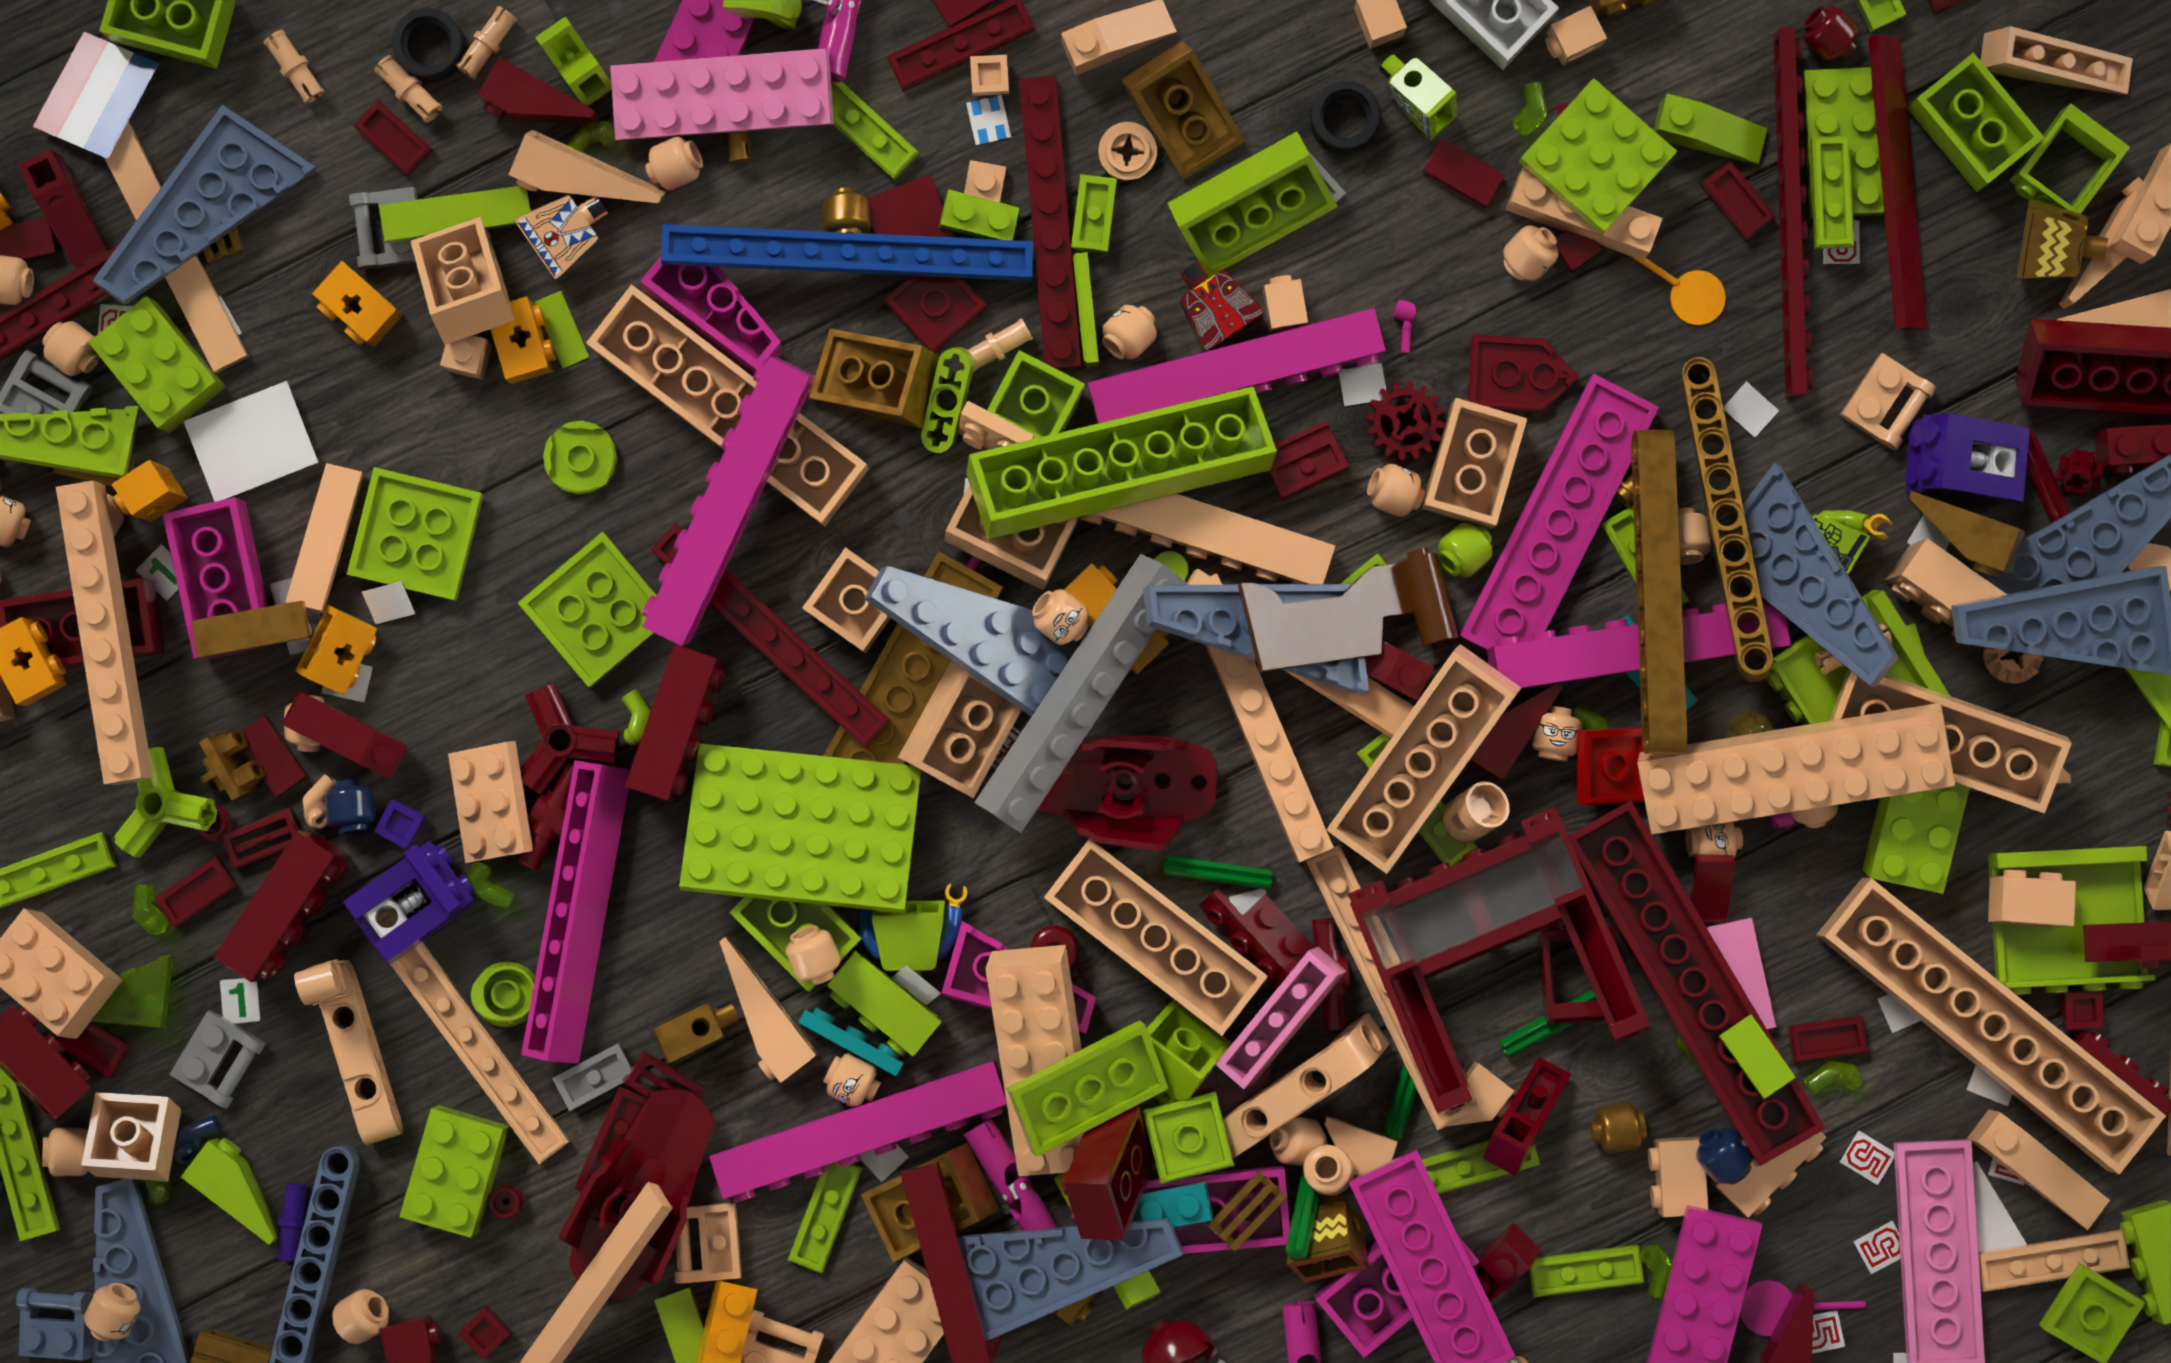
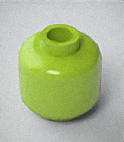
M1468 522L1458 524L1439 541L1438 559L1440 565L1452 576H1472L1493 555L1490 533L1481 525L1474 526Z

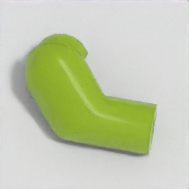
M634 689L622 697V701L632 714L628 729L624 730L623 736L627 744L638 746L651 709L639 691Z

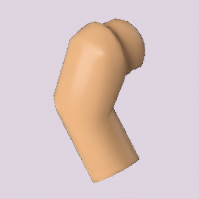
M327 773L303 797L305 821L314 829H322L327 826L324 797L327 792L336 789V781Z

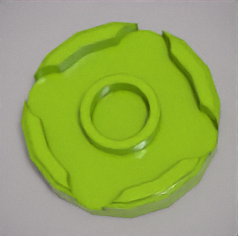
M581 420L564 424L546 441L543 460L545 470L553 483L566 492L583 495L594 493L608 484L615 474L618 455L616 445L606 431L594 423Z

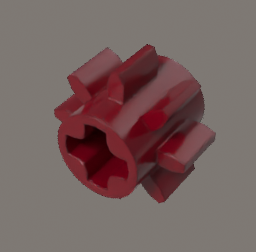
M2075 448L2074 452L2068 457L2065 455L2060 456L2055 481H2063L2064 492L2084 496L2091 487L2093 489L2099 488L2104 463H2096L2095 452Z

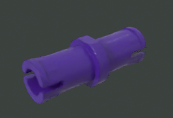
M285 1184L282 1216L278 1217L277 1225L281 1226L277 1259L295 1261L305 1222L307 1184Z

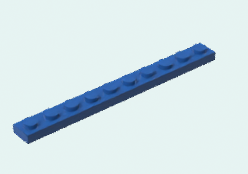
M662 224L661 264L1031 281L1033 241Z

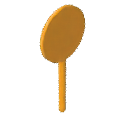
M1631 256L1673 285L1670 295L1671 306L1675 314L1682 321L1691 325H1705L1714 321L1723 311L1726 301L1725 290L1722 283L1713 274L1695 270L1687 272L1677 279L1649 259L1645 258L1643 260Z

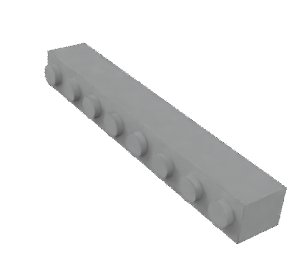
M1142 554L1139 555L974 803L1022 833L1157 630L1147 626L1143 589L1148 585H1187L1186 581L1164 564Z

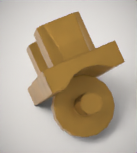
M241 730L229 733L223 732L207 737L199 742L207 756L202 760L208 771L200 777L202 784L206 785L214 781L219 792L221 793L226 790L231 800L257 791L256 784L266 776L261 764L256 760L243 764L238 752L248 747V741Z

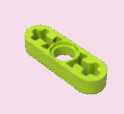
M953 347L941 354L938 360L921 432L923 445L934 453H942L949 450L957 441L960 415L966 403L974 369L973 356L965 348ZM956 355H959V361L965 364L964 369L956 372L954 379L956 382H962L961 387L955 383H942L943 378H951L953 367L948 365V359H953ZM945 389L953 391L957 397V405L950 411L943 409L938 402L940 392ZM934 414L941 417H953V422L949 420L944 422L942 431L943 434L948 435V440L940 442L939 445L936 444V438L931 436V431L937 430L941 423V418L934 419Z

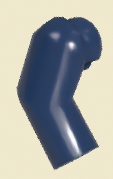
M215 1115L182 1127L174 1147L175 1160L179 1164H191L198 1154L203 1138L220 1133V1125Z

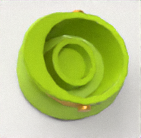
M498 962L489 966L480 974L472 986L471 1001L475 1010L487 1022L499 1027H510L525 1022L528 1019L535 975L529 968L519 963Z

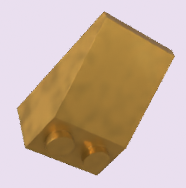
M1183 40L1121 79L1138 111L1183 181L1245 142L1193 49Z
M830 328L809 398L884 421L922 428L939 356L922 345Z
M1911 491L1909 499L1967 559L1976 562L1975 570L1997 578L2001 571L2010 574L2025 535L2023 530Z
M968 1142L918 1166L922 1167L939 1162L957 1231L979 1222L1000 1210ZM901 1175L861 1194L893 1262L921 1249Z

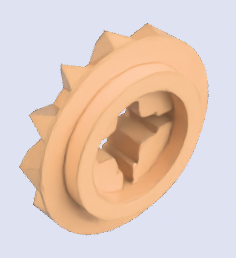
M1122 122L1115 124L1104 133L1100 140L1098 149L1100 163L1112 177L1123 181L1140 179L1152 170L1157 157L1155 139L1148 129L1138 123ZM1127 137H1131L1132 149L1144 154L1133 155L1128 162V166H1125L1123 155L1117 154L1116 151L1123 149L1125 143H1127Z
M1984 647L1983 658L1988 671L1996 679L2011 684L2025 682L2038 673V669L2044 659L2042 655L2024 653L2019 656L2020 663L2016 664L2014 659H2000L2009 650Z

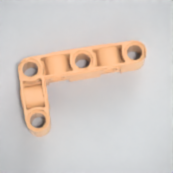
M337 959L296 972L294 974L295 985L301 1001L304 1005L315 1006L319 1004L356 1126L363 1143L367 1146L401 1135L403 1133L401 1117L353 965L349 960L338 961ZM344 1007L351 1009L354 1014V1021L348 1028L344 1027L339 1021V1013ZM365 1078L371 1079L376 1085V1093L371 1099L366 1098L361 1092L360 1086Z
M1369 1013L1348 1025L1347 1029H1344L1328 1047L1222 1117L1232 1159L1362 1074L1378 1059L1390 1042ZM1312 1071L1321 1072L1326 1079V1084L1316 1082L1312 1077ZM1254 1110L1262 1111L1267 1117V1122L1259 1121L1254 1115Z

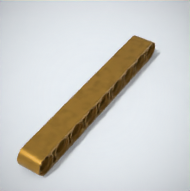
M1695 357L1690 359L1683 367L1682 391L1727 619L1740 676L1749 682H1760L1771 671L1773 654L1716 370L1713 363L1708 359ZM1695 372H1702L1708 376V381L1704 384H1694L1689 380V376ZM1701 407H1709L1715 411V416L1711 419L1703 420L1695 412ZM1708 442H1717L1722 446L1723 450L1719 454L1710 455L1702 447ZM1715 477H1723L1729 481L1730 485L1724 490H1716L1710 486L1709 482ZM1730 512L1736 517L1737 521L1733 525L1724 526L1717 521L1716 517L1720 513ZM1736 547L1743 552L1744 557L1737 562H1731L1724 557L1723 552L1728 548ZM1744 583L1750 587L1751 593L1744 598H1739L1731 593L1730 588L1734 584ZM1743 619H1752L1757 623L1758 630L1751 634H1745L1739 630L1737 624ZM1750 655H1759L1766 664L1762 669L1752 670L1746 666L1744 660Z
M1635 429L1631 439L1642 745L1645 754L1684 755L1687 746L1675 436L1672 430Z

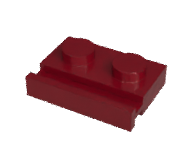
M1325 420L1275 443L1277 453L1268 473L1282 501L1349 471V465Z

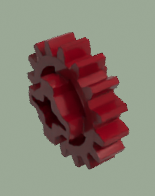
M1412 381L1407 382L1405 389H1401L1399 384L1394 382L1391 388L1392 393L1389 394L1382 388L1378 392L1382 401L1371 400L1369 406L1375 410V413H1369L1365 416L1366 421L1373 423V426L1366 430V435H1376L1377 439L1372 445L1374 449L1381 445L1386 447L1384 457L1387 458L1392 452H1396L1398 462H1402L1406 454L1410 453L1413 461L1419 459L1418 450L1421 449L1427 455L1432 452L1429 441L1433 443L1441 441L1442 438L1435 431L1446 427V423L1437 420V417L1442 415L1445 410L1444 408L1434 407L1433 404L1438 399L1437 395L1429 398L1425 396L1427 386L1423 385L1418 391L1413 390ZM1398 398H1410L1408 404L1397 407L1394 404H1389ZM1422 405L1428 413L1429 426L1428 423L1422 420L1420 413ZM1413 408V412L1410 415L1412 416L1410 423L1414 427H1406L1398 436L1400 420L1396 416L1402 418L1405 413H1408ZM1381 417L1389 424L1391 431L1389 438L1383 432ZM1412 436L1422 439L1413 445H1400L1403 439Z

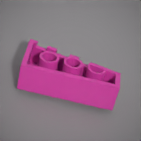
M660 256L640 281L642 293L754 377L756 369L762 360L767 362L769 356L779 357L782 353L781 341L755 309L748 304L738 291V288L719 267L661 264Z
M962 921L942 989V996L992 1010L986 966L991 951L1011 949ZM1072 984L1079 1035L1085 1036L1096 997Z

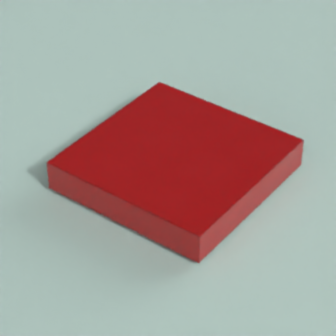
M1642 727L1578 730L1577 804L1627 803L1630 800L1632 803L1645 802L1637 763L1639 753L1644 752Z

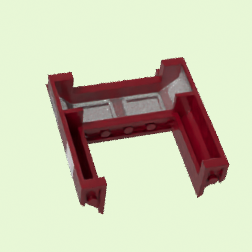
M1555 807L1520 821L1526 835L1520 838L1517 833L1498 840V847L1484 852L1483 848L1468 852L1462 856L1463 862L1451 867L1448 862L1437 865L1428 870L1430 876L1418 881L1414 877L1404 879L1394 884L1395 890L1389 892L1384 881L1380 880L1348 894L1351 901L1350 906L1400 1023L1404 1037L1434 1108L1440 1116L1447 1114L1446 1110L1448 1109L1454 1111L1464 1107L1465 1102L1470 1106L1478 1103L1426 979L1524 939L1541 930L1564 922L1617 1046L1624 1043L1622 1037L1626 1036V1039L1640 1034L1642 1029L1644 1032L1651 1029L1629 973Z

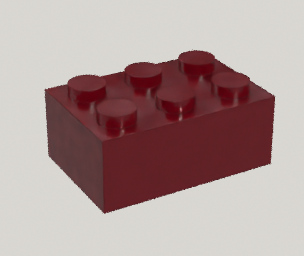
M12 1005L0 1016V1068L50 1121L56 1120L91 1089L86 1082L91 1077L76 1061L70 1065L60 1055L64 1048L50 1034L43 1037L34 1028L38 1021L25 1007L22 1006L17 1010Z
M1135 1106L1084 1132L1079 1146H1076L1074 1149L1073 1161L1068 1172H1065L1062 1178V1190L1068 1196L1071 1206V1219L1076 1223L1081 1239L1124 1241L1155 1164L1139 1106Z

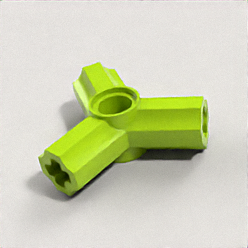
M162 747L148 749L153 779L137 781L139 794L136 798V809L114 836L115 843L120 849L136 858L143 856L168 823L208 831L209 827L216 820L217 809L214 799L181 793L174 789L167 758Z

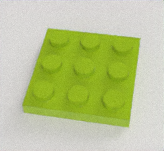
M1593 78L1520 158L1519 163L1603 235L1673 158L1677 150Z
M374 467L347 575L387 585L402 581L405 589L457 601L484 494Z
M601 532L518 602L520 607L588 688H592L656 634L642 627L646 620L642 613L651 596L656 597L657 594L604 532Z

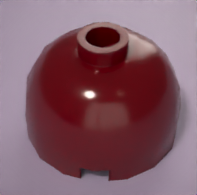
M1164 1319L1150 1328L1149 1332L1152 1336L1144 1343L1141 1357L1142 1363H1199V1360L1203 1357L1208 1363L1217 1353V1347L1209 1334L1198 1324L1186 1320H1177L1170 1323L1168 1319Z

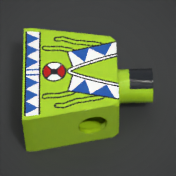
M1393 54L1380 66L1379 71L1390 80L1388 84L1391 100L1430 141L1457 117L1456 92L1418 58H1412L1405 65Z

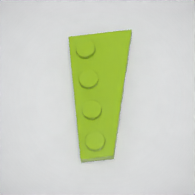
M126 406L125 409L114 410L93 408L90 411L81 412L60 410L52 411V413L32 414L31 412L0 414V459L120 479L128 471L140 408L139 406Z

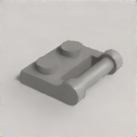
M414 187L371 193L361 192L349 195L350 207L354 208L360 251V256H357L358 269H374L416 263L411 240L386 244L384 242L385 253H374L369 207L418 200L417 191Z
M26 350L20 356L0 391V411L5 414L27 412L32 414L52 413V411L60 410L79 412L82 404L90 397L93 386L83 380L78 382L38 360V355ZM33 373L69 393L70 396L64 404L26 383L25 379L28 374Z
M208 1010L169 1075L204 1095L214 1104L227 1109L233 1100L231 1094L255 1054H260L266 1043L216 1012ZM235 1041L241 1043L243 1047L220 1086L216 1087L211 1084Z

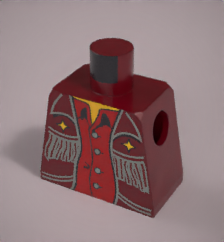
M1196 262L1181 272L1180 275L1191 291L1181 298L1180 304L1202 352L1218 349L1263 318L1264 310L1224 269L1209 278L1200 263Z

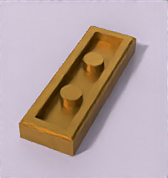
M302 600L191 621L197 658L311 638L305 601Z

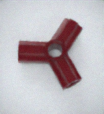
M555 683L525 695L542 735L541 742L520 768L522 782L540 795L543 794L569 758L616 763L619 753L620 731L573 726ZM565 730L570 735L571 742L566 750L558 751L554 747L553 738L556 733Z

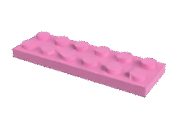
M828 49L610 66L615 140L618 141L834 125Z
M1969 1139L1894 1143L1907 1363H1985L1972 1141Z

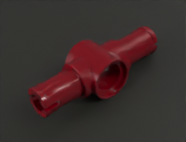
M566 762L553 791H548L547 795L541 794L528 819L529 825H531L533 851L522 853L518 863L537 872L551 843H556L557 839L561 838L574 767L569 762Z
M1333 917L1312 920L1315 948H1321L1347 971L1321 1002L1325 1031L1347 1029L1343 996L1347 995L1346 989H1350L1347 958L1342 956L1341 950H1337Z

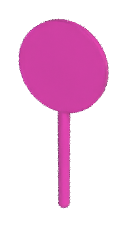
M1760 1280L1751 1284L1746 1289L1740 1311L1743 1323L1748 1329L1758 1335L1771 1336L1792 1297L1791 1292L1784 1285L1773 1280ZM1866 1302L1814 1303L1813 1310L1865 1308Z

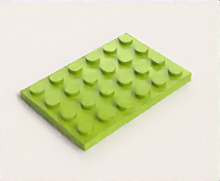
M699 743L679 884L680 890L905 913L922 770L913 765Z

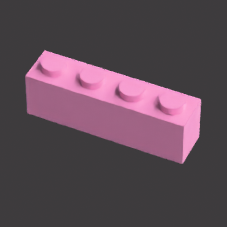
M1316 947L1308 950L1215 1065L1243 1089L1255 1084L1347 971L1321 948Z

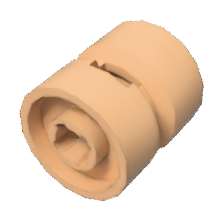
M1482 781L1472 785L1445 805L1443 823L1446 830L1453 838L1460 842L1470 843L1480 839L1507 820L1509 802L1506 794L1500 787L1491 782Z

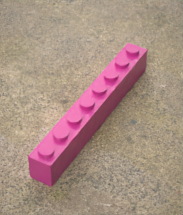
M1375 308L1088 382V390L1098 424L1254 386L1256 395L1272 391L1271 385L1284 381L1286 387L1295 386L1307 382V375L1321 372L1322 377H1329L1342 373V366L1356 363L1358 368L1379 363L1378 357L1383 356L1386 349Z
M769 356L767 362L761 361L753 377L757 384L751 396L746 394L738 408L737 414L741 418L735 429L730 428L722 442L721 448L725 449V452L720 462H714L708 471L705 482L709 483V486L704 496L699 495L692 505L689 515L694 518L688 530L683 529L676 539L674 549L678 552L672 564L667 562L660 573L658 582L662 586L657 596H651L644 607L642 616L646 617V620L642 627L680 646L691 643L816 376L778 357Z
M1762 597L1771 649L1790 646L1786 616ZM1725 603L1713 605V612L1699 614V608L1682 610L1684 663L1735 655ZM1627 619L1605 622V629L1592 631L1591 625H1582L1568 628L1569 635L1555 637V631L1551 630L1533 633V641L1519 643L1518 636L1496 639L1497 646L1487 649L1489 665L1516 683L1521 689L1638 671V624L1628 626ZM1743 619L1737 624L1739 630L1745 634H1751L1758 630L1757 623L1752 619Z
M574 761L521 1055L549 1062L579 1064L629 789L625 787L630 773L628 769Z
M994 1060L862 1104L858 1107L709 1156L722 1199L732 1196L734 1203L756 1196L755 1188L768 1184L769 1191L790 1185L789 1177L803 1173L805 1179L825 1173L824 1165L839 1161L840 1167H844L861 1161L860 1153L874 1149L875 1154L880 1155L897 1149L896 1141L909 1137L911 1144L933 1137L932 1129L945 1125L946 1131L949 1132L968 1125L966 1120L968 1117L980 1114L982 1120L1000 1115L1003 1113L1001 1106L1007 1105L1005 1090Z

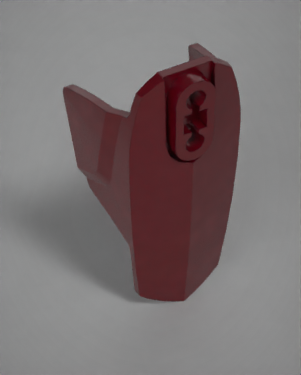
M1085 736L1036 811L1066 816L1074 826L1077 834L1085 835L1097 843L1160 851L1177 836L1183 822L1204 817L1216 802L1218 763L1207 748L1183 741V739L1161 736ZM1014 740V741L1011 743V745L1008 747V749L1006 750V752H1005V754H1004L1002 760L1004 759V757L1006 756V754L1008 753V751L1010 750V748L1012 747V745L1014 744V742H1015L1016 740ZM1165 773L1170 777V781L1166 784H1161L1157 781L1156 775ZM1196 775H1203L1207 782L1202 786H1198L1191 780Z
M664 1089L652 1092L624 1139L608 1156L602 1167L589 1177L560 1232L559 1239L572 1246L569 1267L578 1281L647 1182L657 1184L672 1206V1210L609 1298L611 1299L632 1296L645 1281L652 1285L659 1283L687 1221V1205L715 1125L712 1113L693 1091Z

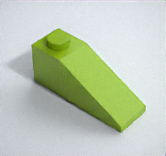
M1666 94L1660 102L1653 128L1666 142L1754 165L1759 164L1767 133V128L1705 103L1671 94Z
M218 1138L209 1140L182 1174L181 1178L267 1244L271 1245L280 1239V1229L247 1160L239 1155L241 1149L226 1138L222 1140Z

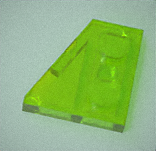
M163 955L153 962L140 967H133L118 975L123 981L116 987L112 995L90 1022L165 1028L173 957Z

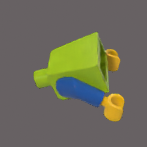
M951 883L946 887L944 894L946 901L949 903L947 907H945V901H906L905 913L857 909L858 931L862 938V943L873 958L881 960L882 968L886 971H900L907 965L921 977V970H934L937 959L945 958L956 943L963 913L960 904L965 901L967 896V888L963 886V896L960 899L950 897Z

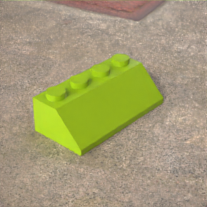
M1298 131L1168 202L1179 229L1208 277L1217 274L1219 271L1228 268L1338 207Z

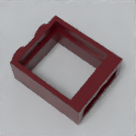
M1564 923L1541 930L1537 936L1545 1025L1606 1021L1598 1001L1555 1003L1550 945L1573 943ZM1608 926L1611 936L1618 948L1616 926Z

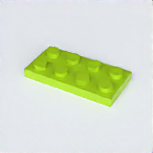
M1871 67L1804 70L1801 76L1803 82L1802 95L1810 218H1813L1810 139L1812 137L1849 136L1853 216L1883 215L1884 206Z
M1140 1020L1007 1087L1030 1151L1036 1157L1169 1089L1146 1025Z

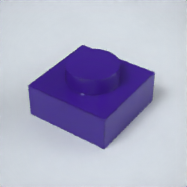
M391 799L374 832L405 849H409L427 816L395 799Z

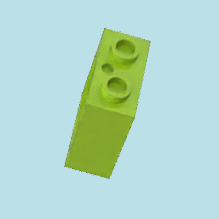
M2070 103L2059 112L2043 134L2045 138L2033 147L2009 181L2016 186V192L2027 200H2036L2081 214L2129 150L2130 146ZM2060 130H2063L2103 160L2102 164L2071 205L2028 174Z

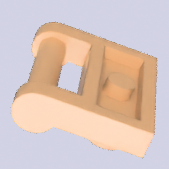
M1881 353L1839 416L1883 445L1897 451L1903 442L1902 435L1926 399L1933 397L1937 387L1930 381L1917 376L1884 353ZM1906 385L1914 390L1889 430L1879 424Z
M736 1203L687 1206V1221L676 1244L678 1271H674L675 1283L727 1280L742 1277ZM691 1218H698L702 1269H692L688 1220Z
M753 1310L740 1363H815L824 1333L815 1330L813 1333H809L764 1317L765 1313ZM760 1331L807 1347L805 1357L757 1341L758 1332Z

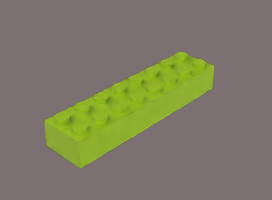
M1254 386L969 454L966 475L987 539H992L1270 471L1277 450Z

